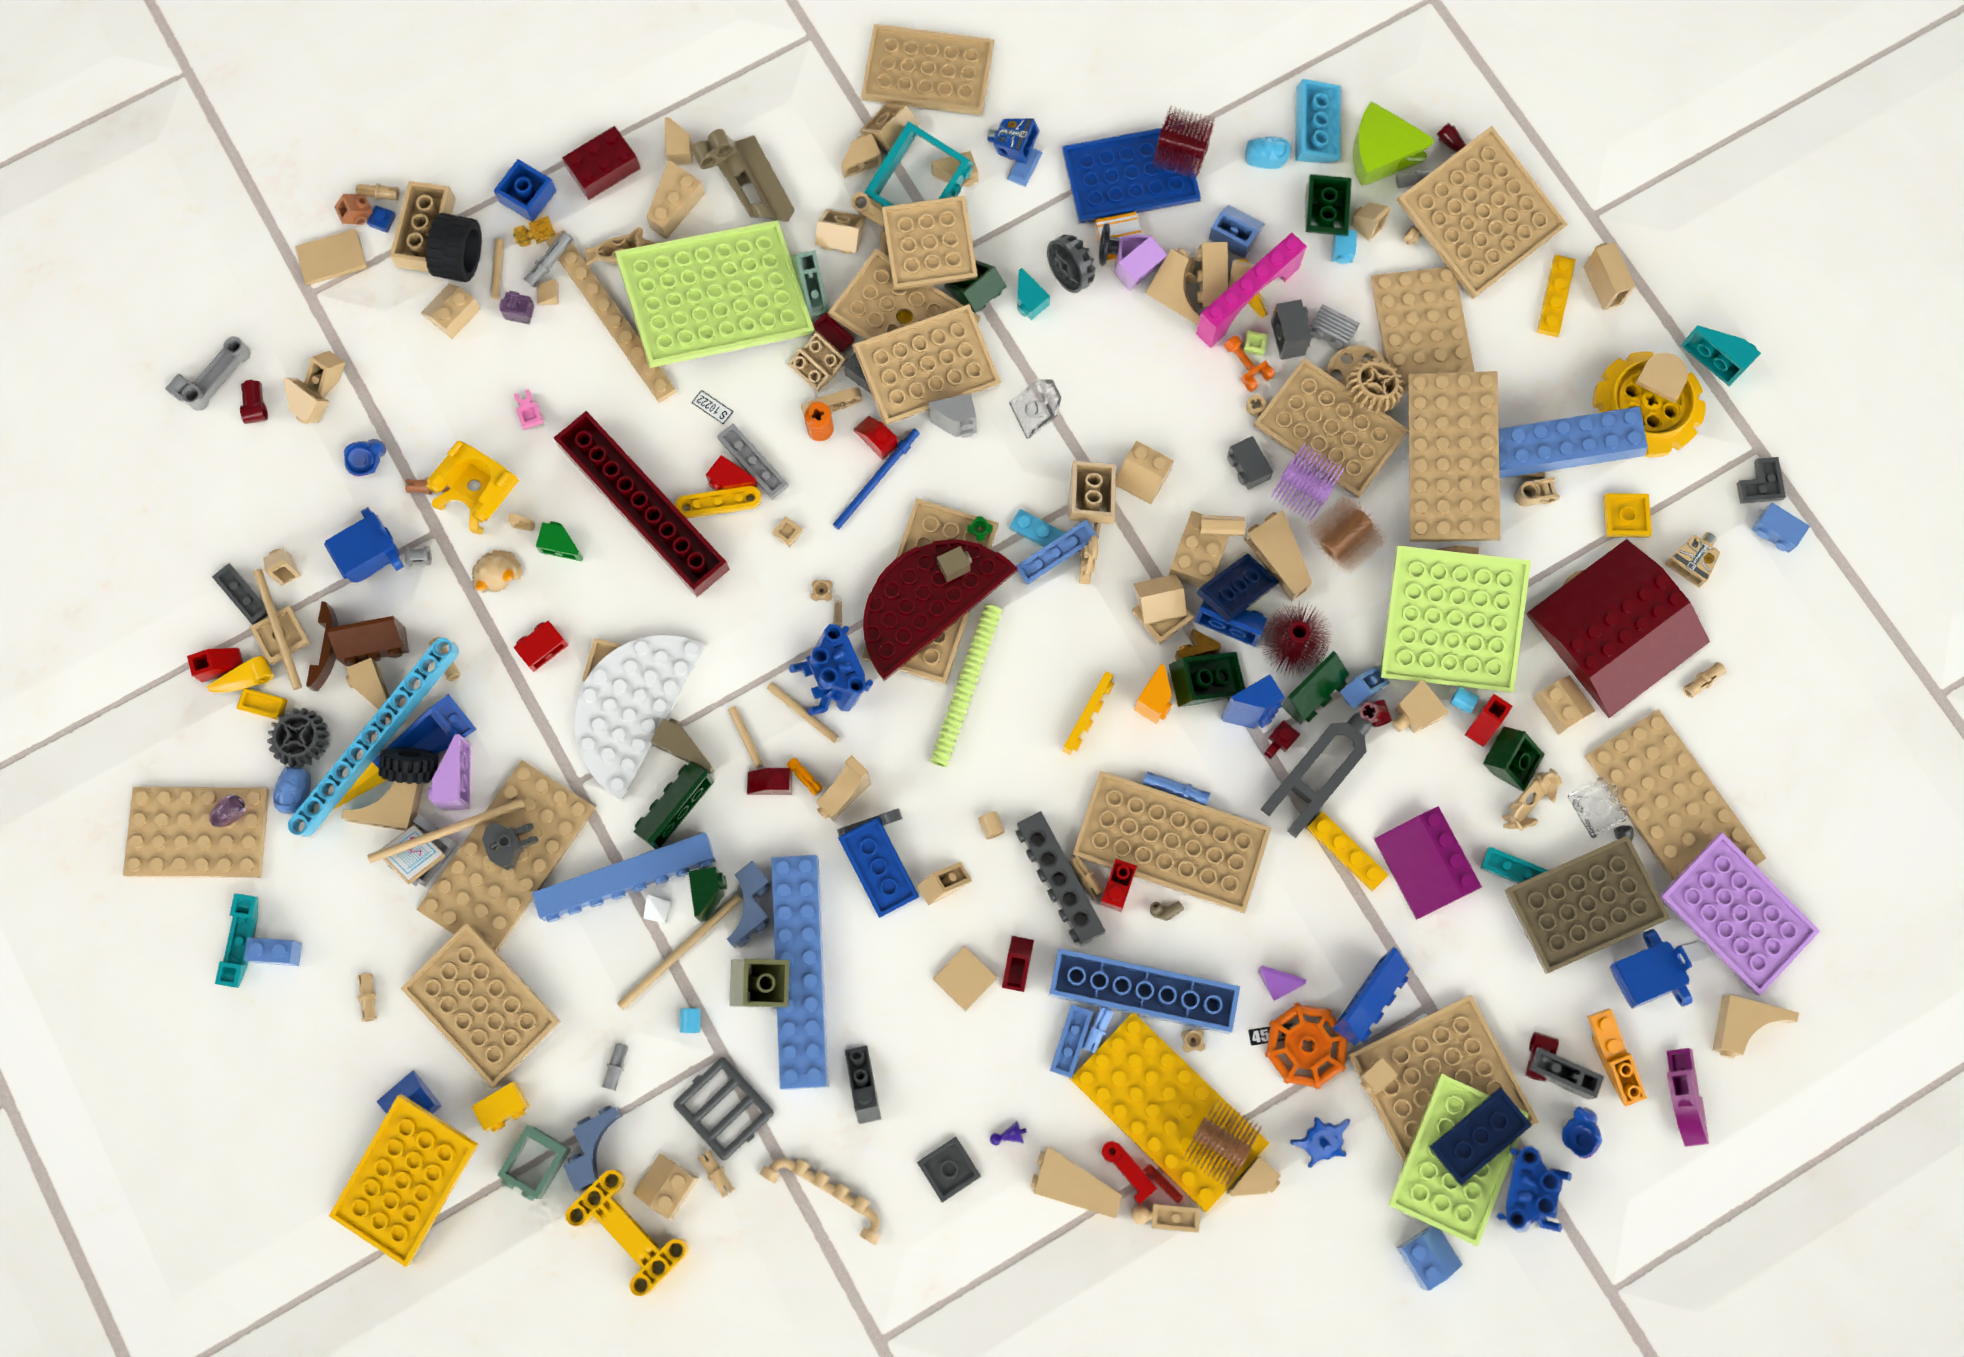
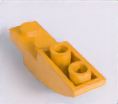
M1607 1008L1587 1016L1594 1034L1592 1040L1623 1105L1629 1106L1647 1099L1632 1055L1627 1053L1612 1009Z

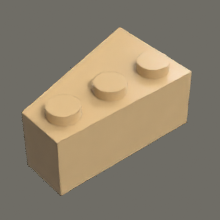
M668 160L647 214L650 229L665 239H668L705 194L700 180Z
M1204 242L1196 250V260L1198 261L1199 268L1197 270V283H1199L1200 291H1197V304H1200L1201 309H1206L1228 289V242Z

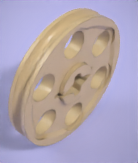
M1353 345L1339 350L1331 358L1326 373L1331 376V373L1339 372L1342 375V379L1339 382L1346 386V378L1351 368L1359 361L1362 362L1363 356L1369 355L1375 358L1377 362L1383 359V363L1386 365L1387 362L1376 350L1367 346ZM1349 355L1353 361L1350 364H1345L1342 362L1341 357Z

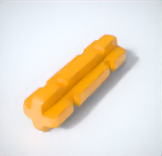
M794 757L787 763L788 768L795 772L796 777L806 787H809L808 789L813 795H817L822 791V785L815 781V778L804 766H801L797 758Z

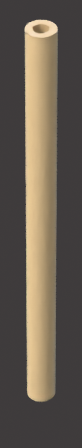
M262 569L254 570L253 573L293 690L301 689L302 685Z

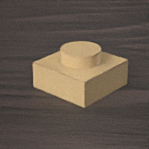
M785 516L773 530L772 534L790 548L802 534L803 529Z

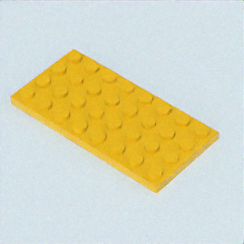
M1131 1013L1097 1049L1096 1053L1070 1078L1204 1212H1207L1269 1144L1258 1133L1242 1166L1238 1167L1227 1186L1226 1183L1236 1165L1231 1169L1222 1184L1221 1182L1232 1164L1231 1162H1229L1224 1173L1217 1181L1227 1162L1226 1159L1212 1179L1223 1159L1222 1156L1210 1175L1209 1172L1217 1160L1218 1154H1216L1204 1173L1215 1153L1214 1151L1211 1152L1200 1170L1211 1149H1207L1195 1168L1206 1146H1203L1192 1163L1202 1145L1199 1143L1189 1158L1198 1142L1195 1140L1185 1155L1193 1140V1135L1204 1117L1208 1116L1217 1100L1218 1102L1208 1120H1211L1222 1103L1212 1121L1215 1124L1226 1106L1216 1124L1218 1126L1231 1108V1105L1136 1014ZM1233 1107L1231 1108L1225 1121L1223 1122L1221 1126L1222 1129L1231 1117L1232 1113L1235 1111ZM1235 1111L1225 1131H1228L1232 1122L1239 1114L1237 1111ZM1239 1114V1116H1238V1118H1237V1120H1236V1122H1235L1233 1128H1232L1231 1131L1229 1132L1230 1134H1232V1132H1233L1234 1129L1236 1128L1238 1122L1241 1120L1242 1116H1241L1240 1114ZM1243 1118L1242 1122L1240 1123V1126H1239L1238 1129L1236 1130V1133L1234 1134L1235 1137H1236V1135L1238 1134V1132L1240 1131V1129H1241V1127L1243 1126L1244 1122H1246V1120H1245L1244 1118ZM1248 1122L1246 1123V1125H1245L1244 1129L1242 1130V1133L1240 1134V1136L1238 1137V1139H1241L1243 1133L1246 1131L1247 1127L1249 1126V1123H1248ZM1252 1126L1249 1128V1131L1245 1135L1243 1142L1245 1141V1139H1247L1249 1133L1252 1131ZM1256 1130L1251 1135V1138L1247 1142V1145H1249L1250 1141L1253 1139L1255 1133L1257 1132Z

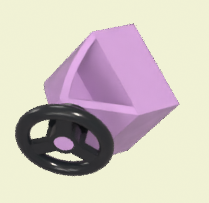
M1108 223L1103 225L1099 246V265L1104 266L1106 264L1108 254L1116 255L1114 273L1129 291L1160 267L1167 257V254L1152 236L1128 235L1120 239L1118 237L1111 238L1110 225Z

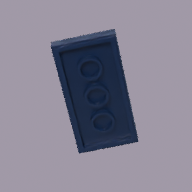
M1247 553L1201 586L1196 593L1227 622H1230L1278 585L1279 580Z
M1498 1088L1432 1143L1429 1149L1455 1181L1462 1185L1528 1130L1532 1124L1504 1090Z

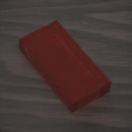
M1151 1164L1145 1166L1142 1171L1175 1204H1179L1184 1199V1196Z

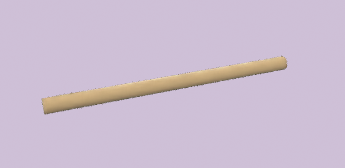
M516 800L367 855L368 860L371 864L525 807L523 800Z
M736 893L617 1004L624 1010L742 901L741 897Z

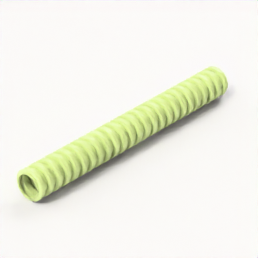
M985 604V610L982 611V617L979 618L980 623L977 624L976 635L972 638L974 642H971V648L968 649L967 661L963 663L965 667L961 669L963 673L959 674L958 686L954 688L956 692L952 694L954 698L950 700L951 705H948L949 711L945 714L947 718L943 719L942 731H939L940 737L936 739L938 743L934 745L935 750H932L933 756L929 759L938 766L946 767L949 765L947 761L951 759L952 747L956 745L954 743L958 739L956 735L960 734L959 728H962L961 722L965 719L963 716L967 714L968 702H971L970 696L974 694L972 690H975V684L978 683L979 671L983 669L981 665L985 663L984 658L987 657L986 652L989 651L990 640L994 637L995 627L998 626L997 621L1000 620L999 615L1002 614L1001 608L996 605Z

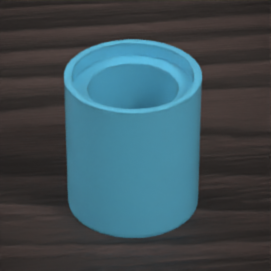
M1459 686L1450 704L1471 714L1479 700V696Z
M680 1009V1033H700L701 1009Z

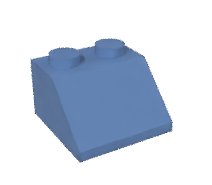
M1429 1226L1397 1247V1250L1422 1290L1430 1291L1449 1279L1463 1265L1443 1232L1433 1226Z

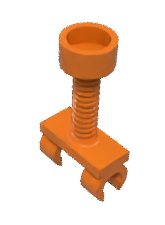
M1235 335L1224 344V347L1229 353L1234 352L1249 371L1242 376L1241 382L1244 383L1249 392H1252L1258 386L1257 381L1253 378L1255 375L1261 372L1264 379L1269 381L1274 377L1275 372L1266 360L1255 366L1240 346L1242 341Z

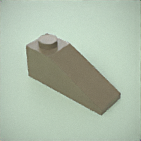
M663 718L650 741L652 745L683 761L693 762L708 773L713 774L715 770L683 727H681L682 723L672 718L669 721Z

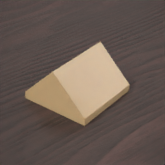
M1176 574L1133 584L1144 625L1187 616L1184 588Z

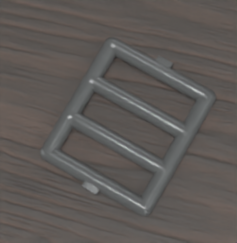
M725 1057L719 1058L703 1075L696 1076L692 1080L693 1084L673 1103L674 1108L724 1161L732 1156L746 1141L749 1143L755 1137L754 1133L774 1115L773 1109ZM723 1069L732 1079L693 1114L685 1106V1103ZM739 1086L747 1096L709 1132L700 1121L732 1090ZM754 1103L763 1113L724 1149L716 1138Z

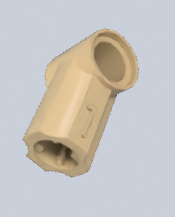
M863 192L856 193L851 200L853 208L884 228L882 207L884 206ZM860 199L867 200V204L864 208L857 207V203Z

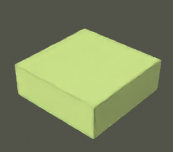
M1247 330L1243 351L1264 356L1268 334Z

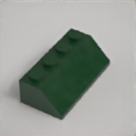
M693 762L682 766L678 772V778L665 787L664 795L660 800L656 799L649 807L650 812L645 818L641 817L634 826L636 829L633 832L655 850L663 846L714 783L710 774Z

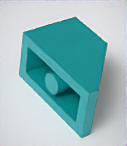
M1021 268L1018 274L1017 309L1022 316H1027L1032 321L1050 305V295Z

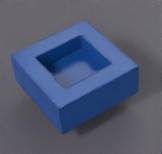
M375 205L367 224L369 227L388 233L396 214L394 211Z

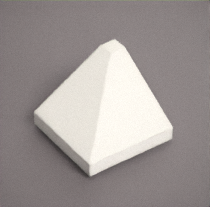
M647 895L643 919L666 924L671 901Z

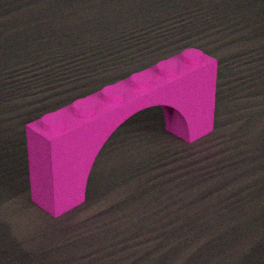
M1291 232L1201 313L1196 335L1212 348L1226 335L1234 319L1259 291L1279 277L1285 282L1299 270L1307 246Z

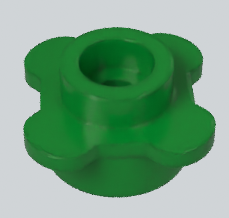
M982 516L976 517L972 524L967 526V532L973 534L979 542L984 541L985 536L993 531V526L988 524Z

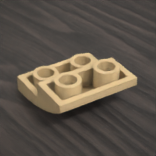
M815 332L804 348L798 349L788 362V365L819 392L849 359L819 332Z

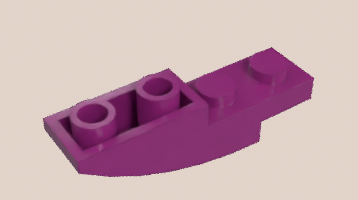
M1691 1048L1666 1051L1669 1072H1667L1669 1090L1684 1146L1709 1144L1703 1098L1699 1096L1693 1050Z

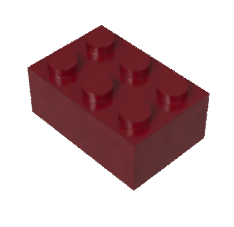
M615 126L562 157L566 169L588 200L641 169L636 154Z

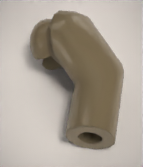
M1176 901L1169 907L1161 905L1159 902H1153L1150 905L1151 915L1165 921L1170 920L1184 910L1179 901Z

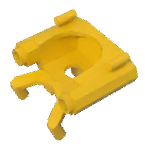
M457 441L448 451L446 458L427 479L428 483L426 486L436 494L447 486L450 490L433 499L431 505L436 509L444 510L446 504L452 500L463 502L470 510V531L481 535L484 529L479 526V522L483 523L484 520L487 521L520 480L505 467L462 441ZM473 480L481 483V487L477 491L468 489V484Z

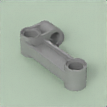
M236 336L229 337L225 340L222 350L193 383L181 374H177L165 390L194 410H204L209 404V399L239 364L249 359L250 349L240 338Z

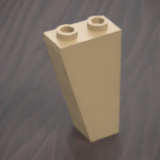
M1281 510L1277 514L1275 512L1269 514L1261 525L1255 524L1247 530L1248 533L1245 541L1266 569L1279 580V586L1289 599L1293 601L1309 590L1312 581L1284 511Z
M1046 1147L1045 1152L1040 1151L1037 1165H1041L1039 1175L1034 1174L1030 1188L1034 1189L1033 1194L1116 1218L1122 1197L1120 1193L1053 1149Z

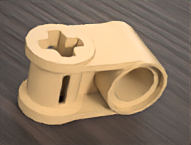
M1546 477L1540 480L1524 482L1515 492L1514 499L1518 505L1526 507L1537 504H1549L1559 500L1560 496L1555 490V478ZM1523 491H1527L1530 497L1526 496Z

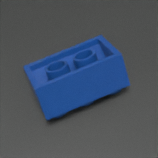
M1203 600L1195 623L1256 647L1268 618L1264 617L1259 611L1244 610L1230 622H1227Z

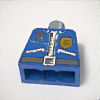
M1034 118L1004 119L998 130L990 129L988 131L987 140L988 142H993L1000 156L1026 164L1040 130Z

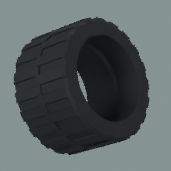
M439 213L435 217L429 229L426 245V265L432 276L460 282H469L478 267L482 245V232L477 220L447 213Z

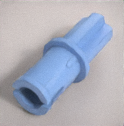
M1104 1007L1100 1008L1093 1026H1089L1091 1030L1082 1048L1094 1054L1096 1053L1103 1035L1106 1036L1105 1030L1113 1015L1111 1010Z

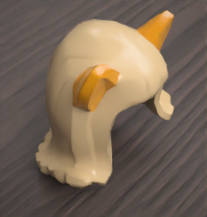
M493 550L491 554L489 552L486 553L473 566V587L482 593L487 590L490 592L504 590L512 580L521 579L523 570L521 569L520 562L509 551Z

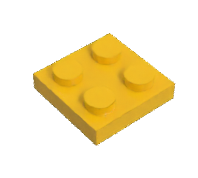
M1605 493L1603 503L1606 537L1649 538L1652 535L1649 494Z

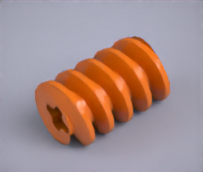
M813 402L804 415L808 435L814 441H825L831 437L834 431L831 410L822 402Z

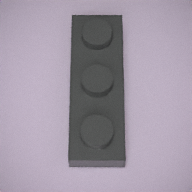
M230 563L212 576L252 625L268 615L264 602Z

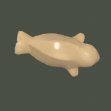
M637 227L629 235L606 240L597 247L586 248V264L591 265L597 260L618 265L615 251L656 243L642 237L643 229Z

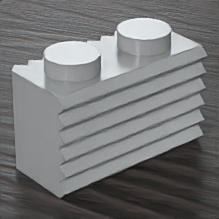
M1323 304L1311 323L1313 337L1318 340L1323 339L1337 350L1348 347L1360 323Z

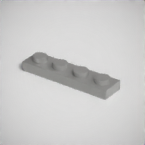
M734 423L717 436V439L740 465L756 478L758 485L772 500L789 487L783 477Z

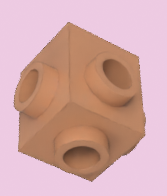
M343 194L334 206L342 224L364 225L373 212L365 195Z

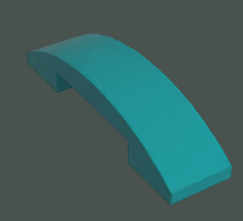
M234 893L229 915L233 916L224 960L219 961L215 984L239 988L248 962L244 961L247 938H255L258 897Z

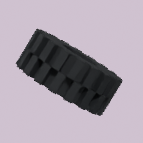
M416 747L386 748L380 752L378 774L383 779H388L391 782H406L407 784L430 783L438 769L439 755L432 753L430 750L425 751L423 748L416 749Z

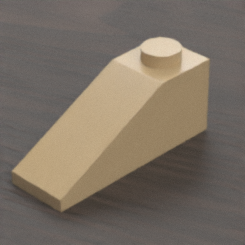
M369 658L347 667L348 675L346 680L350 688L358 691L379 710L390 696L377 662ZM390 714L387 717L392 721V715Z

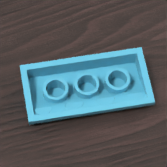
M1302 79L1296 87L1295 161L1315 163L1337 162L1340 160L1341 86Z

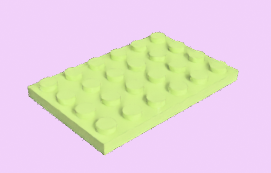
M1440 1074L1388 1206L1478 1247L1513 1157L1510 1149L1517 1147L1521 1136L1464 1184L1459 1185L1429 1149V1146L1490 1095L1444 1074ZM1520 1110L1523 1113V1115L1526 1118H1528L1529 1113Z

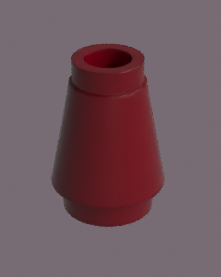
M1450 123L1446 124L1436 134L1440 142L1456 153L1466 146L1456 127Z

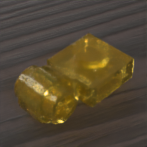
M548 216L528 223L531 228L530 230L525 226H518L514 229L513 233L515 242L520 247L530 245L531 240L534 238L536 243L539 244L556 235Z

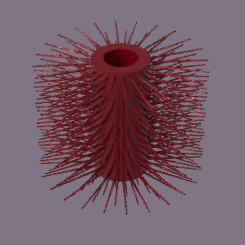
M1167 112L1168 116H1165L1166 121L1160 131L1158 147L1155 151L1157 154H1154L1156 159H1153V161L1159 159L1158 161L1160 162L1157 164L1166 163L1167 165L1161 167L1172 168L1175 166L1174 168L1178 167V171L1182 170V172L1189 169L1186 175L1192 169L1191 172L1193 173L1191 175L1196 173V176L1200 172L1199 169L1202 168L1201 164L1207 154L1214 122L1209 125L1210 122L1208 121L1210 119L1204 122L1206 119L1195 121L1198 115L1192 121L1193 118L1191 117L1193 115L1187 118L1189 115L1181 116L1179 114H1184L1185 112Z
M1300 601L1298 604V618L1297 614L1295 615L1294 609L1291 610L1292 614L1290 613V615L1288 610H1286L1287 614L1285 613V615L1283 612L1282 614L1279 612L1280 616H1283L1285 619L1283 621L1280 619L1278 623L1273 616L1274 620H1271V623L1269 620L1267 622L1268 625H1266L1267 628H1264L1266 631H1263L1265 632L1263 635L1267 634V636H1262L1263 638L1266 637L1264 642L1268 644L1273 643V645H1268L1271 647L1268 649L1272 650L1267 652L1271 651L1270 659L1275 654L1276 661H1281L1278 669L1286 657H1289L1285 673L1290 663L1289 672L1292 669V676L1294 675V661L1295 665L1297 662L1298 674L1301 670L1298 664L1299 666H1304L1305 663L1306 666L1308 664L1309 667L1310 665L1313 667L1311 662L1307 661L1309 658L1319 665L1320 653L1324 656L1323 651L1324 649L1327 651L1326 649L1328 648L1325 645L1328 643L1326 642L1328 637L1324 635H1330L1326 632L1321 633L1324 630L1317 631L1325 627H1321V625L1316 628L1314 627L1318 624L1315 618L1311 620L1314 610L1305 622L1304 616L1307 606L1303 615L1302 613L1300 614L1303 611V607L1300 609Z

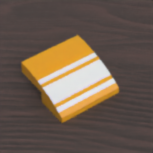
M1136 212L1095 220L1099 241L1105 223L1110 225L1111 238L1118 237L1120 239L1128 235H1142ZM1108 254L1107 260L1116 259V255Z

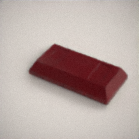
M826 312L813 324L814 330L824 336L841 353L856 340L832 317L828 316Z

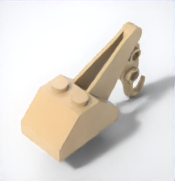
M1073 461L1068 495L1069 520L1079 521V524L1087 519L1089 522H1094V530L1099 536L1101 523L1114 524L1116 465ZM1092 535L1088 545H1085L1080 550V584L1091 583L1092 572L1095 570V559L1098 557V537L1096 535Z

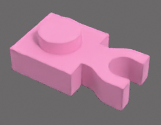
M529 389L525 390L527 397L523 400L520 399L518 393L514 394L515 400L521 406L516 408L524 430L544 423L537 402H532L533 398Z

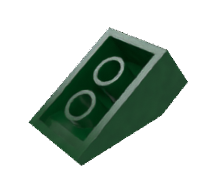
M1309 175L1305 195V232L1348 236L1352 178Z
M1237 652L1183 657L1168 665L1178 707L1228 699L1245 689Z

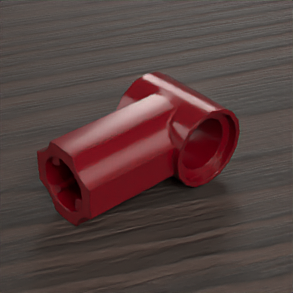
M255 380L244 381L241 384L243 405L240 406V415L243 423L250 424L267 421L268 412L263 402L261 382Z
M1385 700L1369 701L1362 704V708L1359 711L1362 719L1372 722L1373 727H1379L1392 721Z
M1538 1032L1533 1033L1529 1044V1051L1531 1053L1525 1076L1546 1082L1547 1079L1531 1071L1530 1066L1538 1047L1556 1055L1559 1039Z

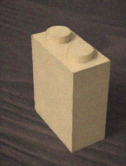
M1615 242L1610 244L1602 243L1594 248L1593 253L1589 256L1583 268L1604 311L1622 305L1636 285Z

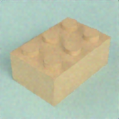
M1191 511L1169 575L1176 574L1180 581L1200 588L1214 578L1229 536L1200 535V516L1204 514Z

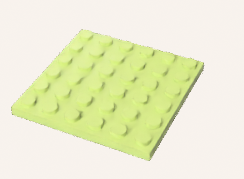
M1396 546L1380 677L1417 682L1424 680L1425 683L1514 693L1531 560Z

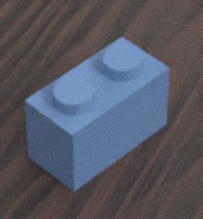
M1772 502L1763 510L1751 530L1755 531L1760 538L1774 543L1779 550L1790 553L1798 546L1810 526Z
M247 938L244 961L254 964L299 966L302 943L294 940Z

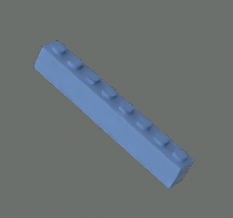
M702 833L532 892L539 918L550 923L561 919L560 916L569 913V915L580 913L582 908L589 905L591 908L604 904V900L609 898L613 900L626 896L625 893L632 890L634 892L647 889V885L656 883V885L669 881L668 878L675 875L677 877L686 876L689 874L688 871L695 868H709L713 862H716V858L708 835Z

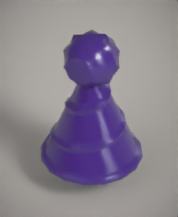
M1016 1121L1003 1134L993 1133L990 1137V1142L995 1146H998L1002 1140L1023 1144L1022 1134L1027 1133L1026 1128L1020 1129L1019 1123Z

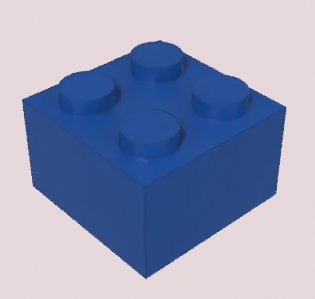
M519 159L516 160L493 190L499 203L532 223L557 192L551 178Z

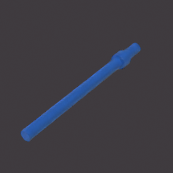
M913 428L904 440H900L896 445V450L832 525L837 530L844 525L898 459L910 450V445L920 434L918 430Z

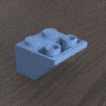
M1228 205L1220 212L1212 225L1209 240L1213 242H1228V250L1245 258L1265 223Z

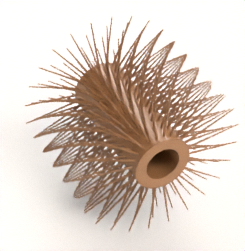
M1354 503L1352 508L1349 506L1345 507V509L1342 505L1337 507L1333 504L1335 506L1334 509L1338 512H1333L1336 517L1331 521L1326 516L1328 519L1324 520L1327 522V526L1324 523L1325 529L1321 528L1317 532L1318 537L1316 539L1321 542L1320 546H1322V548L1317 549H1323L1332 558V561L1333 559L1338 560L1339 565L1344 563L1347 566L1346 563L1350 557L1352 559L1354 557L1359 562L1356 555L1362 557L1359 548L1367 545L1368 542L1370 544L1368 548L1371 551L1374 550L1376 552L1372 548L1374 546L1381 548L1376 544L1378 542L1373 531L1374 523L1365 514V511L1363 512L1359 508L1356 510Z
M1217 1100L1208 1116L1204 1117L1193 1135V1140L1185 1155L1195 1140L1198 1142L1189 1158L1194 1153L1198 1144L1201 1143L1202 1145L1192 1161L1193 1163L1203 1146H1206L1195 1166L1196 1168L1207 1149H1211L1200 1167L1201 1170L1211 1152L1214 1151L1215 1153L1204 1171L1205 1173L1216 1154H1218L1219 1156L1213 1164L1209 1175L1222 1156L1223 1159L1212 1179L1226 1159L1227 1162L1217 1181L1224 1173L1229 1162H1231L1232 1164L1228 1168L1221 1184L1229 1175L1234 1165H1236L1226 1183L1227 1186L1238 1167L1240 1168L1247 1158L1262 1126H1260L1249 1145H1247L1257 1124L1243 1142L1253 1120L1243 1133L1241 1139H1238L1248 1119L1244 1122L1236 1137L1234 1134L1240 1126L1244 1115L1232 1134L1229 1132L1233 1128L1239 1114L1232 1122L1228 1131H1225L1235 1111L1222 1129L1221 1126L1231 1108L1218 1126L1216 1124L1226 1108L1225 1106L1214 1124L1212 1121L1222 1103L1211 1120H1208L1217 1104Z

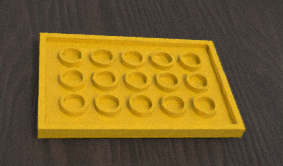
M400 1094L396 1097L329 1217L404 1267H407L413 1260L479 1144Z

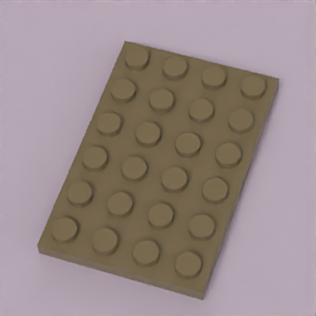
M1628 835L1504 890L1545 974L1671 919Z

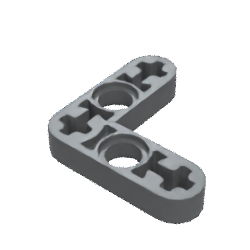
M899 808L878 815L883 826L903 819ZM875 817L837 829L838 835L841 836Z

